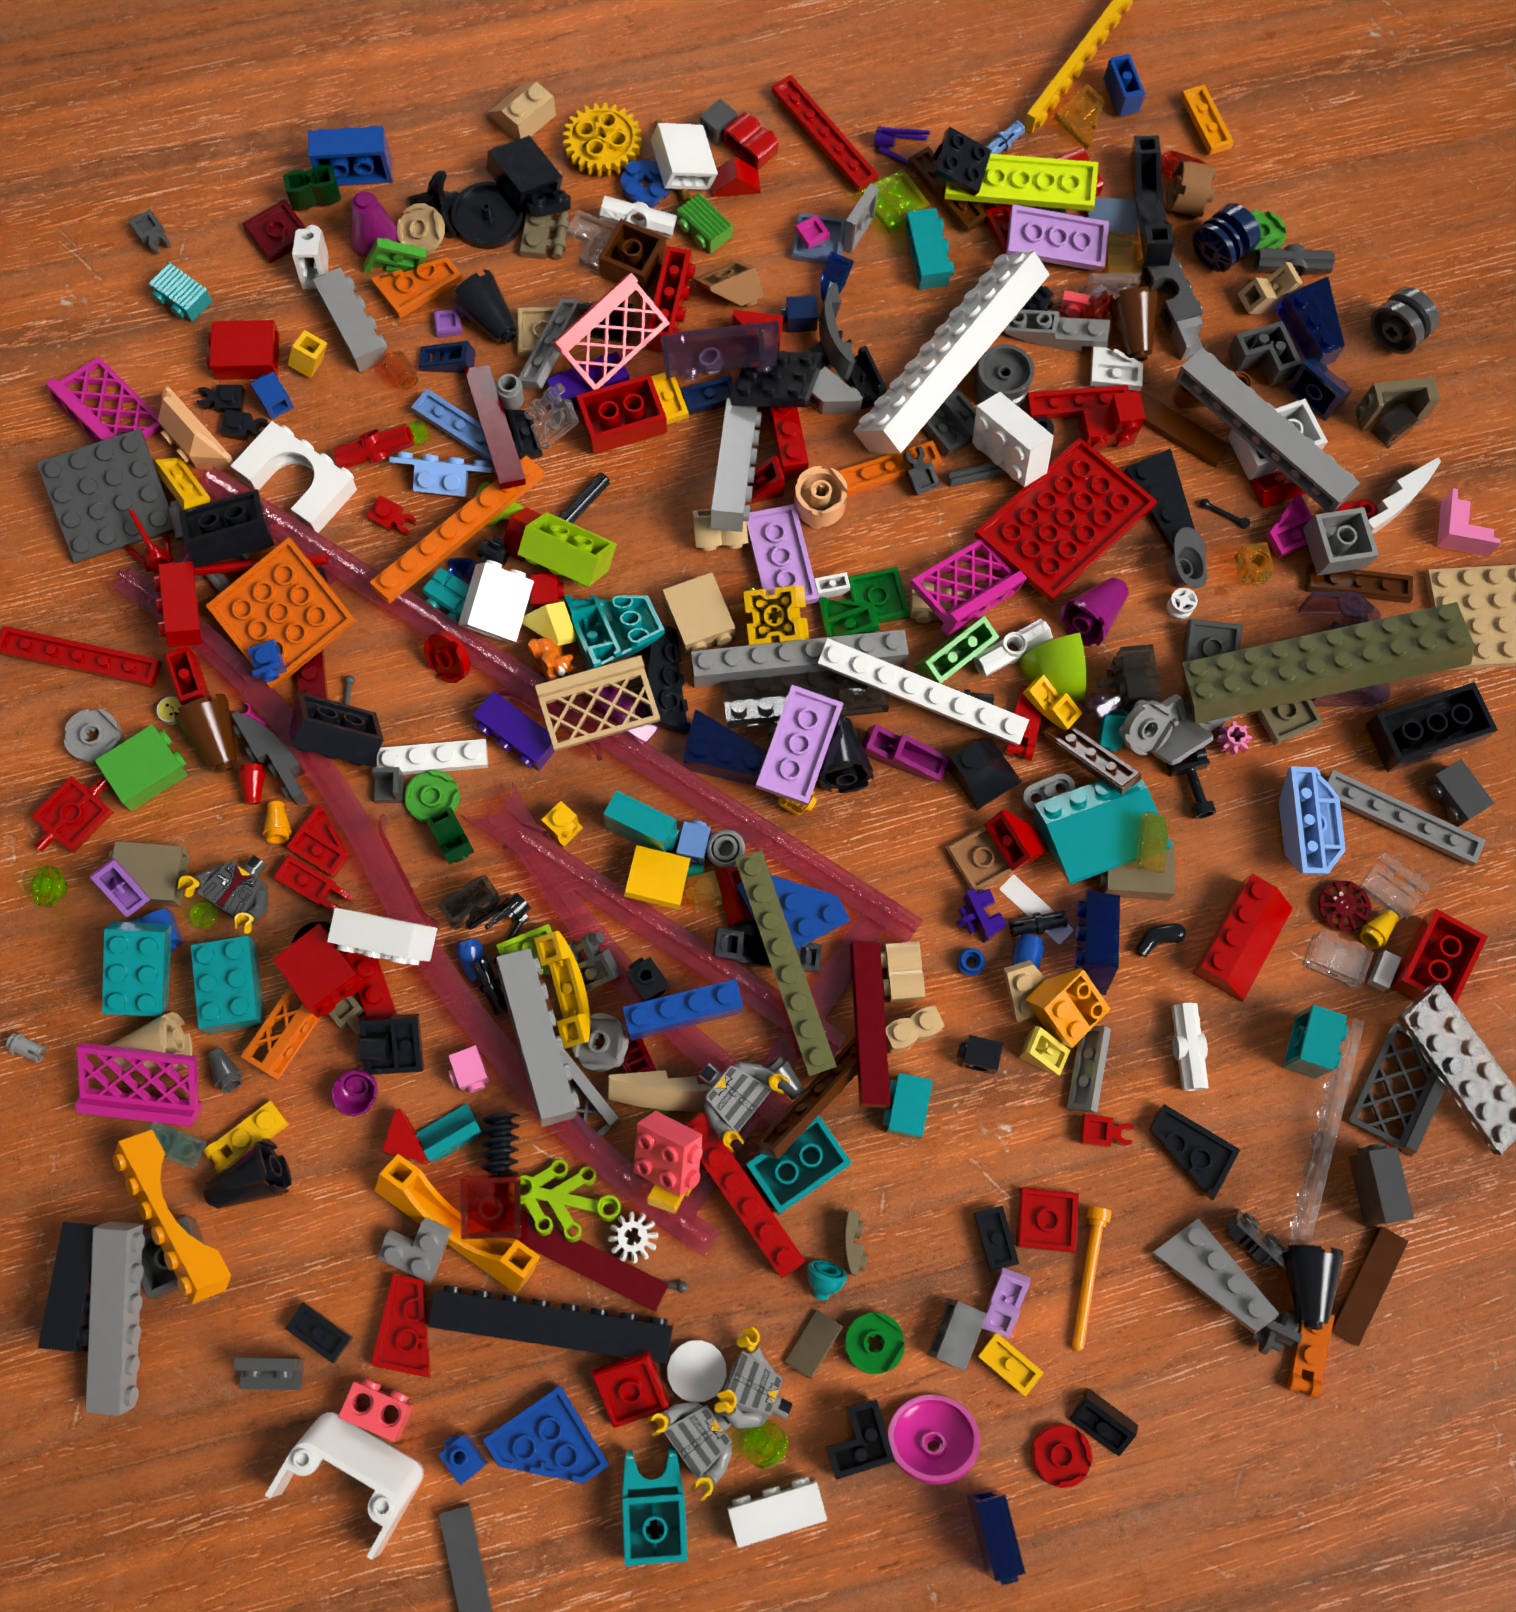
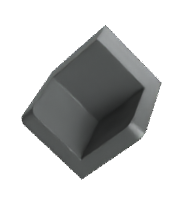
M719 99L700 115V125H703L706 137L716 146L723 142V129L737 118V112L723 100Z
M372 767V775L375 778L374 801L376 803H404L405 777L399 767Z

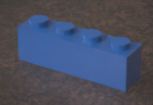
M733 979L624 1006L623 1011L630 1040L632 1041L743 1013V1004L737 980Z

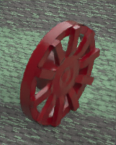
M1333 882L1322 890L1318 898L1317 906L1320 917L1330 928L1336 931H1355L1362 927L1369 919L1371 912L1370 900L1366 891L1354 882ZM1340 886H1346V887H1347V891H1346V894H1345V895H1343V892H1342V889H1341ZM1335 887L1338 893V897L1331 893L1329 890ZM1352 889L1358 893L1353 898L1350 896ZM1325 895L1333 899V902L1323 903ZM1361 897L1364 903H1356L1355 901ZM1324 907H1331L1332 913L1327 916ZM1356 908H1365L1364 915L1357 911ZM1352 914L1356 915L1362 920L1358 924H1356ZM1335 915L1340 918L1338 924L1330 920ZM1348 917L1351 926L1343 927L1344 920Z

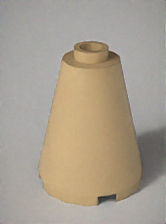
M174 1012L166 1013L109 1045L190 1056L193 1053L190 1034H184L181 1025H185V1022ZM117 1057L114 1059L124 1071L132 1066L125 1058ZM146 1060L143 1063L150 1071L161 1070L154 1061ZM175 1064L174 1066H172L174 1070H180L188 1067L182 1064Z

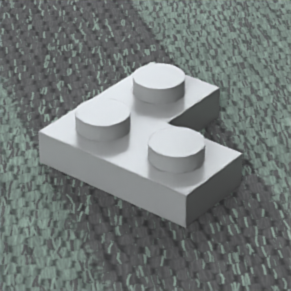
M426 1217L420 1224L415 1240L390 1229L384 1238L378 1259L431 1283L437 1274L452 1229Z

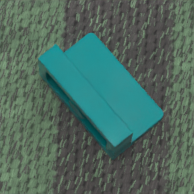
M467 1104L417 1133L425 1149L423 1152L432 1164L483 1135L479 1123Z

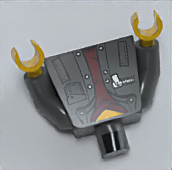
M252 855L244 867L230 860L226 864L222 863L193 877L188 875L182 876L179 879L177 889L188 887L184 894L188 898L192 897L195 889H197V893L205 900L234 918V929L244 925V933L249 934L252 931V924H255L267 912L268 886L258 878L267 864Z

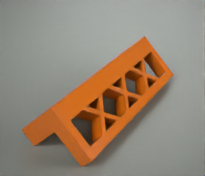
M291 985L241 1055L243 1059L279 1080L320 1020V1018L309 1012L304 1004L298 1010L289 1012V1002L293 997L298 996ZM285 1020L286 1028L283 1033L273 1036L272 1027L275 1022ZM268 1044L269 1053L262 1063L252 1057L259 1046Z

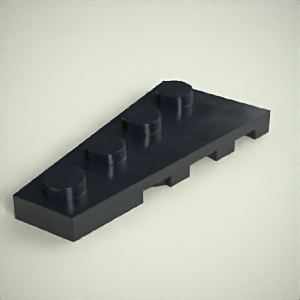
M1170 448L1127 467L1124 474L1157 500L1156 506L1148 514L1171 554H1173L1174 538L1177 532L1184 527L1195 528Z
M663 625L665 634L647 646L645 651L644 669L660 716V721L652 724L688 735L692 730L691 724L687 722L686 711H688L687 700L683 697L682 686L685 684L683 674H680L678 663L681 661L677 631L675 628ZM646 692L642 696L645 699H647ZM641 702L640 718L653 716L650 706Z

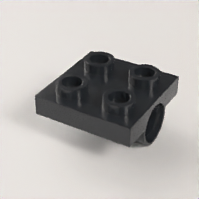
M949 127L944 133L942 143L933 155L932 164L935 165L933 174L975 196L980 191L992 150Z
M419 1014L367 1016L360 1018L359 1057L360 1061L364 1062V1070L371 1075L423 1072L424 1059Z

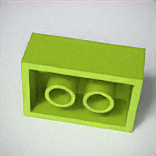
M546 512L526 525L518 555L524 557L531 564H540L548 568L553 574L564 575L573 579V582L577 585L590 587L609 571L617 543Z

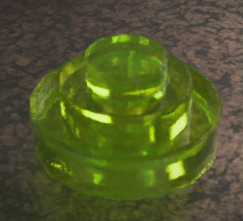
M43 866L34 876L31 883V893L34 902L41 907H52L67 892V882L63 877L62 871L55 866Z
M766 1421L762 1427H754L745 1440L744 1452L746 1458L758 1468H772L782 1460L787 1451V1434L778 1424L771 1421Z

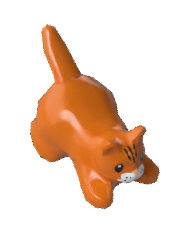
M546 637L531 639L528 642L527 648L536 661L534 668L539 677L545 675L549 682L559 677H564L577 669L570 664L573 659L572 655L563 656L562 648L564 645L557 646L551 639Z

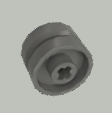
M1403 287L1398 289L1389 297L1387 302L1382 303L1373 312L1370 325L1379 343L1396 354L1405 355L1412 352L1436 330L1439 325V314L1437 307L1426 294L1413 287Z
M1001 344L987 350L979 361L974 379L973 390L977 400L982 403L1001 392L1018 407L1022 405L1034 377V365L1031 357L1024 350L1014 345Z

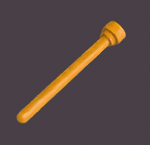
M1088 1206L1086 1217L1089 1219L1088 1224L1091 1225L1072 1342V1347L1075 1351H1081L1084 1348L1102 1230L1106 1228L1107 1222L1110 1223L1112 1212L1111 1210Z

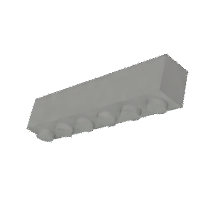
M727 398L711 508L710 529L742 532L744 521L749 522L750 505H746V502H751L753 486H748V483H754L755 467H751V464H756L757 448H753V446H758L760 431L755 430V427L760 428L762 412H757V406H732L730 398Z
M530 948L497 956L496 968L540 1128L574 1119L576 1108L580 1107L576 1091L570 1090L568 1081L572 1080L571 1071L568 1063L563 1064L560 1054L564 1053L561 1037H555L553 1027L556 1026V1019L553 1010H548L545 1000H548L549 996L546 984H540L538 974L541 973L538 957H532Z
M109 1221L93 1228L86 1412L120 1416L134 1408L138 1400L137 1372L140 1367L138 1342L141 1337L139 1316L142 1307L140 1291L141 1280L144 1274L142 1250L145 1244L143 1224Z

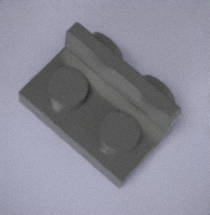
M239 1357L234 1359L233 1370L241 1371V1389L300 1390L302 1388L304 1359Z

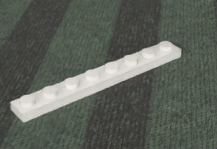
M829 638L826 640L817 663L820 667L1016 746L1020 745L1029 719Z

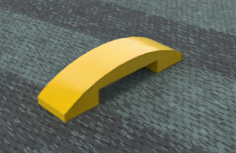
M559 931L535 938L541 966L549 965L561 1008L563 1019L556 1022L563 1048L566 1049L589 1042L590 1013L587 993L582 974L569 945Z

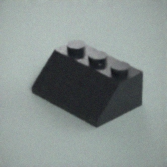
M258 489L179 511L184 545L195 568L212 565L215 562L236 558L240 555L256 550H264L275 545Z
M297 692L289 731L292 747L302 752L311 751L319 753L329 759L338 758L346 760L356 766H373L384 741L376 712Z

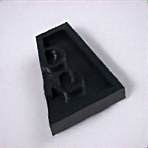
M1161 1105L1148 1130L1211 1201L1214 1200L1240 1149L1169 1106Z

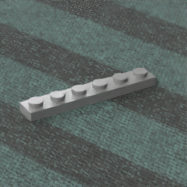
M1334 769L1329 773L1326 781L1338 795L1341 806L1470 866L1477 864L1486 841L1485 839Z

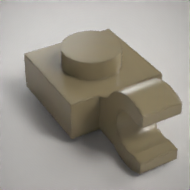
M352 995L340 1001L329 1015L341 1029L349 1025L358 1037L361 1036L360 1018L358 1016L364 1012V1009Z

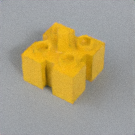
M804 586L774 588L775 595L773 589L743 591L746 613H752L753 623L747 624L749 645L779 642L778 636L780 637V642L809 639L807 618L800 617V608L806 607Z

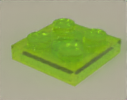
M903 169L873 184L878 187L875 216L888 233L905 224L907 212L930 208L929 202Z

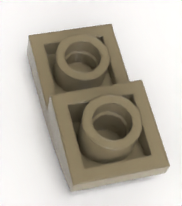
M848 1210L844 1226V1255L849 1275L857 1276L859 1270L864 1271L868 1257L867 1253H863L864 1245L853 1242L854 1238H860L864 1221L859 1220L860 1213Z

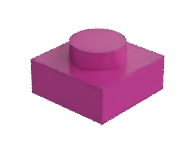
M818 215L796 225V233L808 250L830 239V232Z

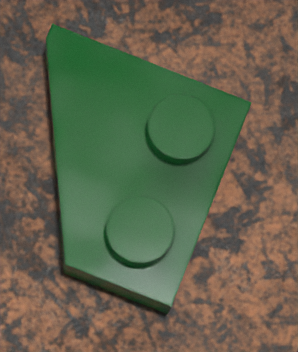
M827 597L819 598L826 637L873 633L880 630L876 607L872 602L859 601L855 603L846 599L836 601L829 600Z

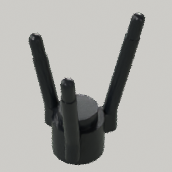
M515 893L511 898L507 897L500 905L469 924L468 929H474L494 915L496 916L485 925V929H490L505 916L511 922L517 919V923L505 940L507 941L514 938L522 925L529 919L526 913L531 907L524 898Z

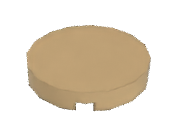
M425 203L409 206L404 210V215L397 223L399 243L412 244L424 248L427 255L435 251L441 244L445 234V223L442 215L435 208Z

